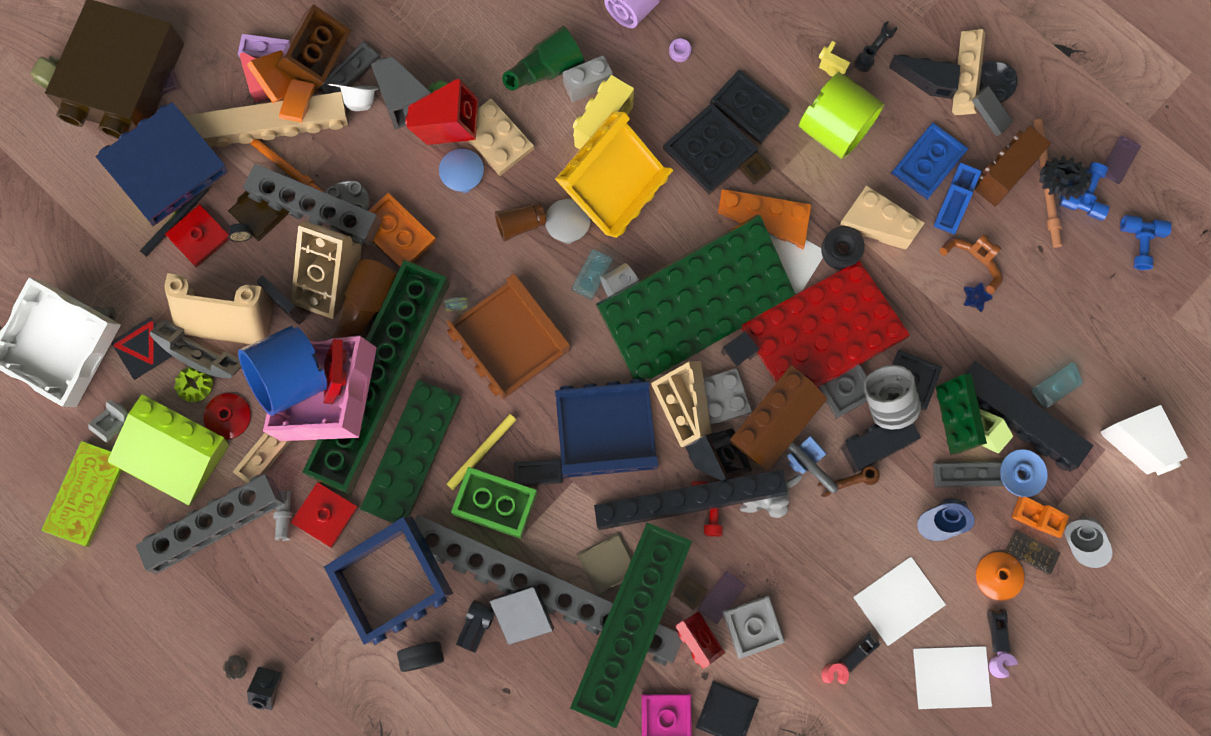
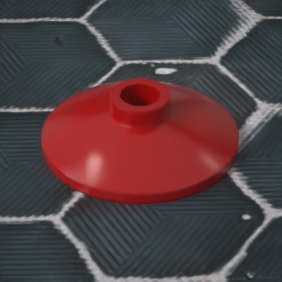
M224 393L214 397L207 404L203 414L205 427L224 437L225 440L234 439L244 433L251 420V410L248 403L242 397L233 393ZM224 411L229 412L226 418L221 417V414Z

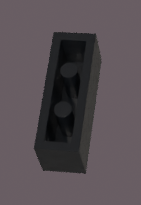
M913 423L904 428L892 430L875 424L865 430L867 432L865 435L859 437L858 434L847 438L845 440L846 444L841 450L853 472L857 473L864 467L870 466L921 439V436Z

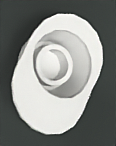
M329 84L341 88L344 103L352 111L369 110L374 101L375 90L380 89L377 86L347 87Z

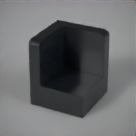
M745 331L725 345L721 353L723 356L727 354L734 364L738 366L745 360L754 358L760 349Z

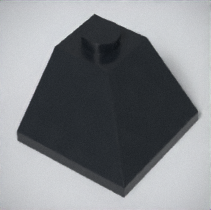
M733 428L704 435L686 446L689 458L693 462L695 469L722 481L753 471L746 455L730 443V439L735 434Z

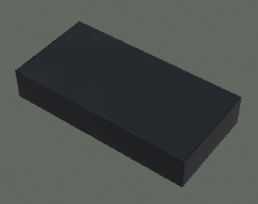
M561 459L514 462L515 483L523 486L562 484Z

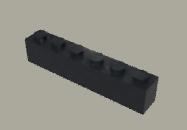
M976 361L970 364L963 373L972 374L979 409L1004 419L1008 428L1013 430L1020 440L1031 443L1036 447L1035 449L1038 453L1046 457L1049 456L1056 461L1055 464L1060 469L1071 472L1079 468L1094 446Z

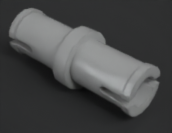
M280 490L279 493L285 504L276 508V512H274L273 518L276 519L275 540L280 541V538H282V541H288L291 539L290 519H293V513L291 512L292 492L286 491L285 493V490Z

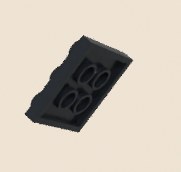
M712 103L663 145V150L709 195L734 174L741 164L758 152V148Z

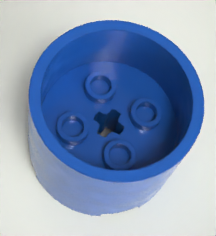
M292 325L238 350V357L245 378L256 399L270 416L276 415L327 389L324 370L322 368L318 369L319 364L314 355L316 351L304 332L299 327L293 328Z

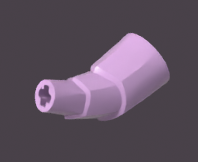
M604 0L609 14L618 23L627 28H635L660 2V0Z

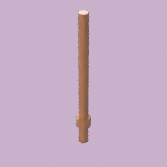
M1034 120V129L1045 137L1043 120ZM1047 149L1039 158L1041 169L1045 166L1046 161H1049ZM1044 189L1049 219L1047 220V228L1051 232L1053 247L1058 248L1062 246L1060 229H1062L1061 219L1057 215L1054 193L1049 195V189Z

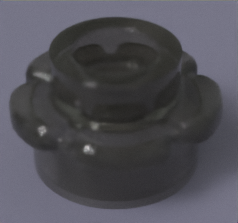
M238 655L230 656L229 660L223 664V671L226 672V677L230 680L241 679L246 674L247 661Z

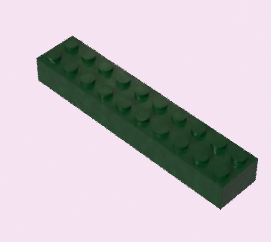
M403 261L366 338V341L376 347V353L359 438L318 439L302 471L307 477L346 494H352L450 286L447 277L409 261Z

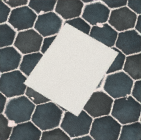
M769 234L795 294L802 292L823 258L821 248L806 240L804 249H800L795 244L788 241L784 242L777 239L776 236Z
M912 557L853 597L887 646L946 605Z
M986 646L913 649L918 709L992 706Z

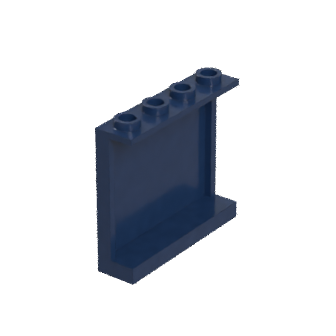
M173 102L169 105L161 106L155 115L141 120L135 129L120 135L118 141L111 146L103 147L99 154L95 156L152 226L158 224L228 173L225 164Z
M643 379L631 380L629 384H620L619 381L606 383L607 386H597V384L591 383L583 385V388L574 389V386H562L560 390H555L563 478L656 470L658 468L649 382H644Z

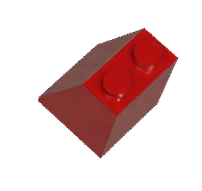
M456 79L409 105L408 115L405 118L406 126L426 145L476 140L479 98L460 79Z

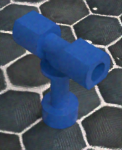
M1091 162L1087 173L1092 174L1090 179L1092 182L1085 195H1079L1078 199L1070 196L1069 200L1062 196L1059 205L1073 211L1078 208L1086 211L1087 216L1101 221L1104 220L1110 206L1096 202L1097 197L1093 194L1099 179L1105 178L1109 168L1103 164Z
M1125 215L1121 218L1120 231L1135 233V238L1140 240L1139 256L1134 258L1135 269L1150 270L1153 268L1154 258L1149 256L1150 240L1155 237L1166 238L1171 233L1170 221L1155 219L1150 223L1142 221V217Z

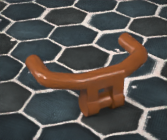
M985 234L975 244L959 238L948 239L939 249L940 254L943 256L947 255L953 247L966 250L972 254L991 273L993 280L986 287V291L993 294L1003 281L1002 273L993 261L994 256L1001 250V247L989 241V237Z

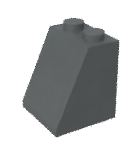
M394 57L380 58L372 63L371 66L396 130L406 126L405 118L408 115V106L431 94V92Z

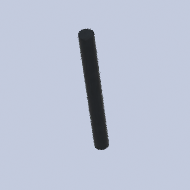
M204 189L182 205L143 246L140 252L147 257L166 237L165 233L181 221L205 196L209 189Z

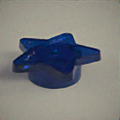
M979 283L975 288H963L966 293L964 306H971L982 312L984 303L992 299V295L984 291L983 283Z

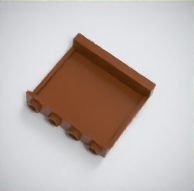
M514 273L506 278L507 283L458 319L452 323L449 320L446 321L449 328L446 331L453 342L459 341L462 345V348H460L462 354L467 360L472 358L476 364L474 366L475 371L481 378L485 376L490 384L487 386L495 397L499 394L502 399H505L570 351V344Z

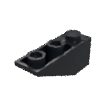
M904 54L894 55L889 65L891 70L930 96L952 99L958 90L960 65L949 61H932L929 58H911Z

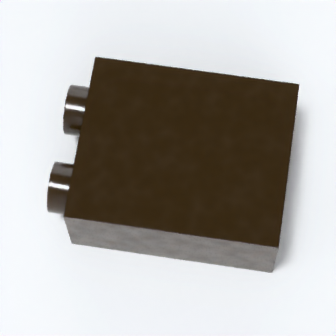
M86 0L45 94L57 106L56 116L62 121L77 127H83L86 120L99 124L98 128L100 131L118 139L123 133L135 129L141 120L155 115L184 43L170 22L95 0Z

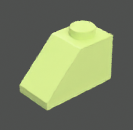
M979 409L987 444L982 446L999 453L1013 435L1004 419Z

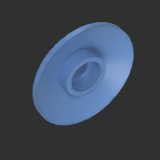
M1013 451L1004 458L1000 467L1001 480L1004 486L1014 495L1020 497L1034 496L1046 485L1048 476L1046 465L1032 451ZM1018 471L1023 473V479L1019 478Z

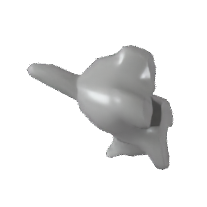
M798 474L786 481L788 495L743 503L740 506V511L753 513L766 509L770 517L779 518L784 516L788 512L790 501L789 488L798 484L802 479V475Z

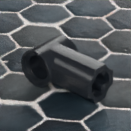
M473 600L465 618L466 623L456 645L476 653L486 629H489L494 619L495 613L492 607Z

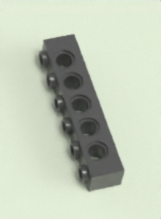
M254 164L243 186L249 193L248 197L259 203L264 200L269 203L268 206L278 211H281L283 208L289 211L288 214L296 219L301 220L304 217L309 219L310 223L319 226L323 225L330 228V230L350 236L353 242L361 246L363 243L371 246L382 223L377 214L258 164ZM275 186L274 191L268 193L269 188ZM295 194L294 200L288 202V198ZM316 203L312 210H308L310 204ZM336 211V215L332 219H328V215ZM357 220L355 226L348 228L350 221Z
M265 474L256 475L244 486L234 487L224 497L209 501L206 507L187 513L186 518L178 522L167 524L164 530L157 534L153 533L145 536L143 541L135 546L145 570L158 574L285 503L271 477ZM256 494L255 500L249 504L251 495ZM234 505L233 513L228 515L229 508ZM212 517V524L207 527V521ZM189 529H191V534H190V536L186 539V538H185L186 532H187ZM169 541V547L164 551V545Z

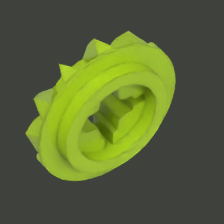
M188 367L180 370L179 375L175 378L174 388L178 396L184 401L199 402L210 394L213 386L212 376ZM187 378H192L193 380L198 378L196 384L199 390L193 387L188 388L190 383Z

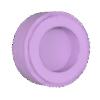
M682 38L672 41L669 47L670 57L677 62L686 61L691 55L690 43Z

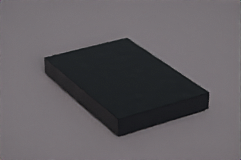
M740 70L710 100V104L712 103L728 119L760 144L790 112L787 107Z

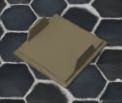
M620 533L577 554L598 597L621 586L632 559Z

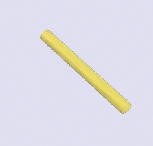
M509 414L446 483L452 490L456 488L464 479L467 468L475 467L516 421L515 417Z

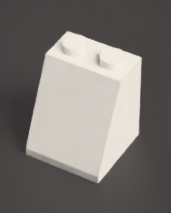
M1161 405L1120 421L1101 431L1105 439L1146 474L1155 471L1157 475L1180 467L1179 461L1188 458Z

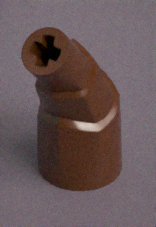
M361 259L357 262L345 291L346 298L338 319L339 323L332 338L356 337L365 330L384 303L396 278L394 271L386 265L370 259Z

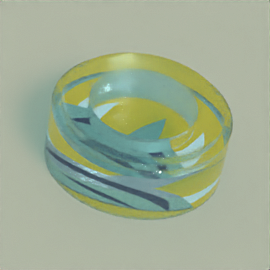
M456 297L445 300V310L460 311L468 307L467 298Z

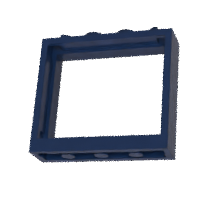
M402 517L324 566L364 645L373 643L375 646L388 639L386 636L392 631L397 633L408 627L406 622L411 619L417 621L428 614L426 610L433 606L435 609L443 606L447 602L446 598L454 594L413 517ZM405 534L435 593L375 630H372L342 571L400 535Z

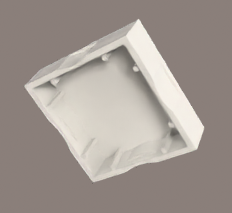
M28 278L13 306L8 322L0 331V370L11 377L24 381L36 392L62 407H77L121 324L44 280Z

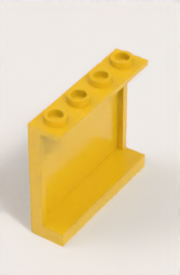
M613 111L555 180L605 235L617 238L626 231L627 225L632 219L640 214L642 207L653 199L657 189L667 182L668 176L673 172V169L663 167L627 124L630 118L625 112Z

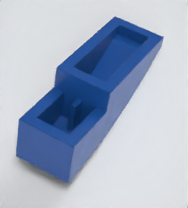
M958 163L934 222V227L955 235L973 195V190L982 172L981 170Z

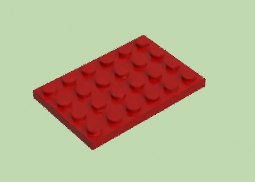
M860 261L744 323L741 328L743 332L746 331L760 349L758 356L775 383L792 365L811 380L817 388L910 336Z

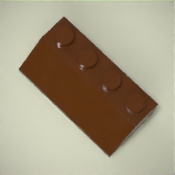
M791 365L732 436L730 443L768 472L828 398L811 380Z

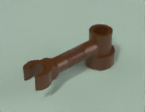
M866 466L862 469L861 473L834 482L838 486V490L861 482L866 485H875L880 479V473L876 467ZM873 471L875 476L869 479L866 477V473ZM821 482L817 484V486L823 485ZM828 491L822 494L821 497H828L831 495V492Z

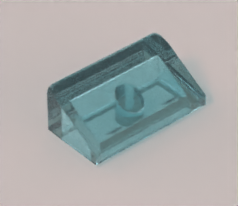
M1072 362L1034 387L1032 392L1046 409L1082 385L1083 381L1076 365Z

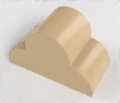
M307 221L299 224L291 302L297 307L333 319L343 304L345 291L355 266L361 259V245L353 242L350 236Z

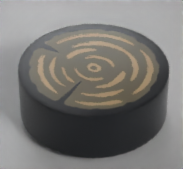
M234 224L228 228V238L231 241L243 242L252 237L251 227L247 224Z

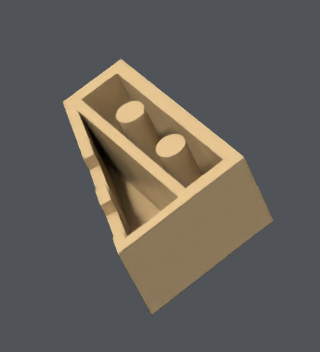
M866 186L841 221L839 227H851L858 231L863 238L866 236L879 240L881 243L906 250L924 225V222Z
M701 361L687 362L651 383L681 447H686L704 435L712 433Z

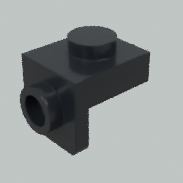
M258 667L247 690L248 704L259 710H272L274 706L273 698L281 682L282 672Z

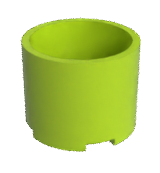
M838 72L826 83L813 104L808 107L799 123V127L843 160L864 138L879 117L885 104L848 76Z

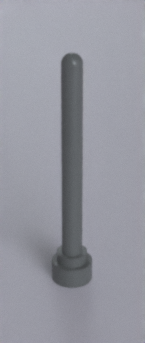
M793 441L787 449L831 493H836L838 486Z

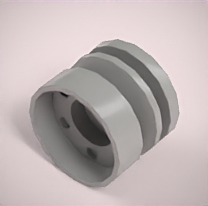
M889 365L878 368L868 375L864 382V392L869 403L872 418L877 425L890 430L901 429L917 420L921 413V402L911 371L902 366Z

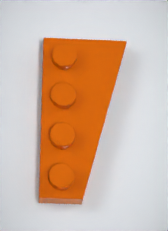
M722 189L718 214L739 223H743L755 215H761L769 234L776 236L779 240L788 241L795 244L796 247L804 249L811 205Z

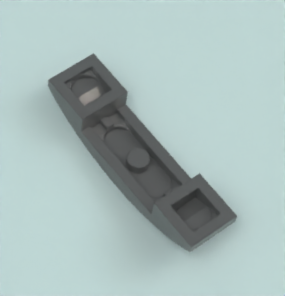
M163 319L150 331V336L164 350L182 363L200 372L220 378H232L241 369L239 358L226 351L218 355L184 337V329L166 319Z

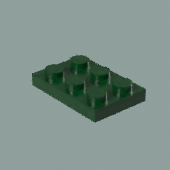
M963 374L936 386L937 399L941 409L942 422L944 423L950 455L960 454L987 444L972 374Z

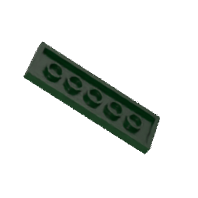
M417 379L362 502L361 511L390 523H394L402 517H410L461 401L460 396Z

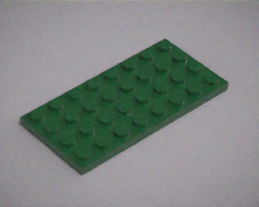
M755 215L595 305L633 380L643 379L644 382H647L739 330L744 323L796 294L761 215Z

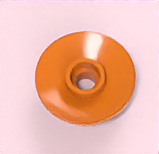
M994 552L983 557L978 563L976 581L980 590L989 598L999 601L1008 600L1015 597L1021 591L1024 585V571L1019 561L1012 555L1004 552ZM1000 571H1004L1006 573L1005 580H1002L999 577Z

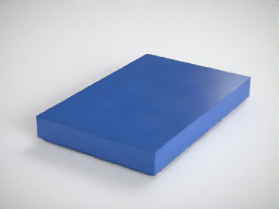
M932 122L891 174L928 200L969 148Z

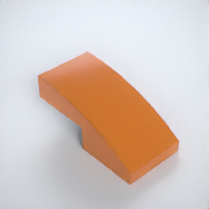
M292 79L285 94L279 118L302 123L308 112V103L315 92V84Z
M1019 496L1011 518L1039 531L1061 538L1069 515L1051 506H1044L1028 497Z

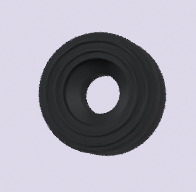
M847 226L832 229L826 235L821 246L824 261L830 267L837 270H842L856 264L863 256L865 250L861 234ZM845 243L849 247V252L845 254L840 253L837 250V244Z
M438 641L397 651L401 672L417 670L444 662L441 643Z

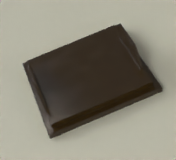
M245 191L237 198V203L228 212L239 223L249 225L252 236L259 242L288 215L289 211L283 208L281 211L275 210L268 206L269 203L264 200L261 203L249 198V193Z

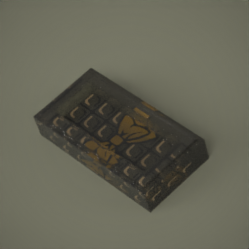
M1018 530L1014 531L1005 550L1006 553L1047 575L1052 573L1061 554Z

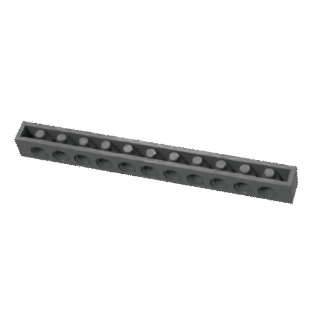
M417 514L415 522L426 543L430 536H439L438 545L436 547H429L438 563L443 565L447 561L454 565L453 570L464 575L469 571L475 574V580L486 585L491 581L497 584L496 589L503 593L521 589L515 586L514 580L518 575H525L528 582L524 587L536 584L537 588L540 585H547L550 588L549 595L542 598L549 614L554 615L555 611L564 615L563 620L576 625L578 621L585 624V630L593 634L599 635V632H602L604 627L602 620L606 615H609L613 605L612 602ZM453 545L461 547V553L458 557H450L449 549ZM481 555L483 557V564L477 568L472 567V557ZM496 565H503L505 567V574L502 577L497 578L493 576L492 570ZM569 595L572 598V604L568 608L560 607L558 604L560 596ZM584 605H591L594 608L595 612L592 617L584 618L580 614V610ZM659 624L655 635L660 637L661 646L658 649L649 647L647 653L654 656L653 661L666 666L667 662L670 664L674 662L682 640L678 632Z

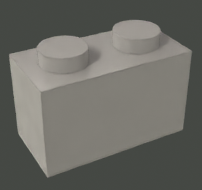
M603 55L564 71L563 84L571 101L575 102L596 93L600 84L604 80L607 81L613 73Z

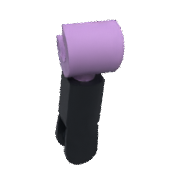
M988 609L987 618L991 632L993 653H997V656H994L989 662V670L997 678L1010 677L1009 671L1003 667V663L1006 666L1018 665V662L1014 656L1007 654V652L1011 651L1007 611L1005 609H1000V611ZM996 621H1000L1001 628H997Z

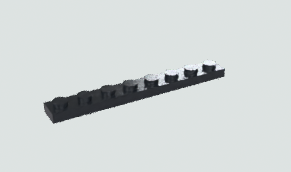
M780 469L596 504L594 509L598 530H604L788 495L784 470Z

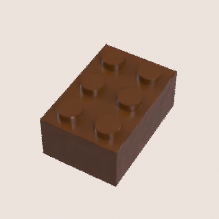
M313 4L302 16L276 67L296 80L314 83L316 90L325 82L352 30Z
M1031 126L1025 132L1020 130L1011 142L997 155V158L985 168L977 181L979 185L975 191L996 207L1040 158L1051 142Z

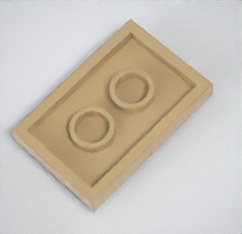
M492 98L478 108L476 140L469 142L497 174L501 176L533 151L534 145Z

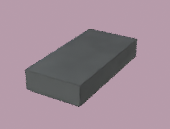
M989 86L984 87L971 100L996 136L1002 134L1013 122Z

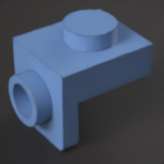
M810 436L799 446L816 464L828 454L813 436ZM792 452L787 455L790 460L788 463L795 472L798 473L800 471L804 474L809 471Z

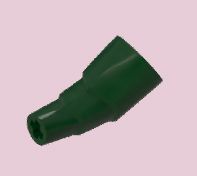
M563 25L537 43L531 52L523 57L514 67L504 72L502 81L508 90L514 91L525 85L529 86L546 79H554L562 75L564 71L585 63V60L572 35Z

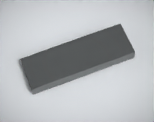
M363 41L328 74L325 82L318 90L323 94L341 92V88L329 84L352 86L372 67V63L380 59V55Z
M1002 462L932 464L934 488L1004 486L1000 476Z

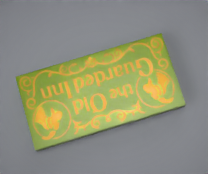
M81 441L41 531L89 547L122 472L121 469L107 462L111 451Z

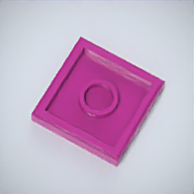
M641 694L642 736H692L691 694Z

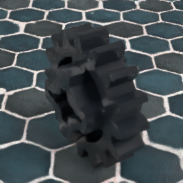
M1064 156L1061 157V160L1054 157L1051 162L1046 161L1045 166L1042 167L1039 182L1043 183L1042 189H1049V195L1057 194V199H1060L1061 196H1065L1066 200H1069L1070 196L1078 199L1079 195L1084 196L1092 182L1090 180L1092 174L1087 173L1088 167H1081V161L1075 163L1072 157L1070 160H1066Z

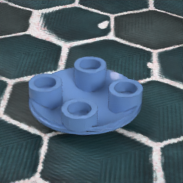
M468 149L450 151L443 157L439 165V175L442 182L448 188L463 193L470 192L472 188L477 186L484 174V165L481 158L475 152Z

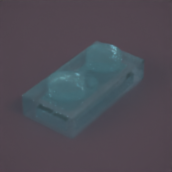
M592 249L572 286V291L593 300L601 285L600 276L607 273L613 258Z

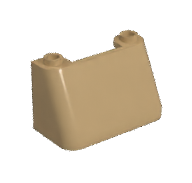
M167 273L165 293L172 320L176 326L184 329V335L249 345L267 337L274 302L261 286H241L236 291L234 301L195 296V291L190 288V284L185 277Z

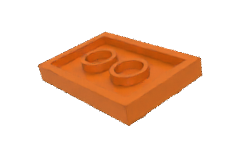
M389 193L369 210V212L377 214L382 220L372 242L399 268L404 260L414 263L437 241Z

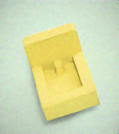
M834 41L831 42L829 47L824 46L819 55L821 59L819 68L826 71L832 77L838 72L846 74L850 62L832 54L836 45Z

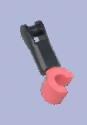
M871 631L862 636L839 659L840 664H828L823 668L821 676L824 683H831L834 680L833 674L835 671L838 673L837 680L841 684L847 683L849 672H852L881 644L879 641L876 642L871 636ZM863 643L869 647L866 651L860 647Z

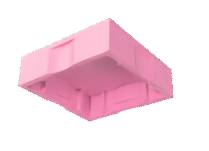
M361 336L332 338L321 342L310 341L316 351L314 355L319 364L318 369L322 368L324 370V359L332 340H343V349H346L347 357L342 371H346L345 386H342L341 395L336 397L333 404H323V391L276 415L270 416L267 413L263 432L280 441L359 438L376 347Z

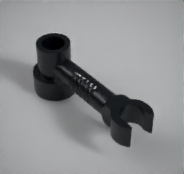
M889 21L884 23L880 35L872 45L866 46L863 52L858 55L855 67L859 71H870L874 64L876 52L888 38H892L895 35L897 27L892 31L888 30L887 25Z

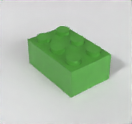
M468 467L451 513L455 517L522 539L538 494L535 489Z

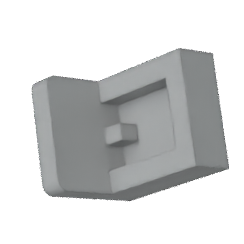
M109 400L106 402V410L88 424L89 430L107 443L121 431L128 412L123 405Z

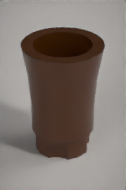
M540 203L495 211L497 227L504 242L546 224V216Z

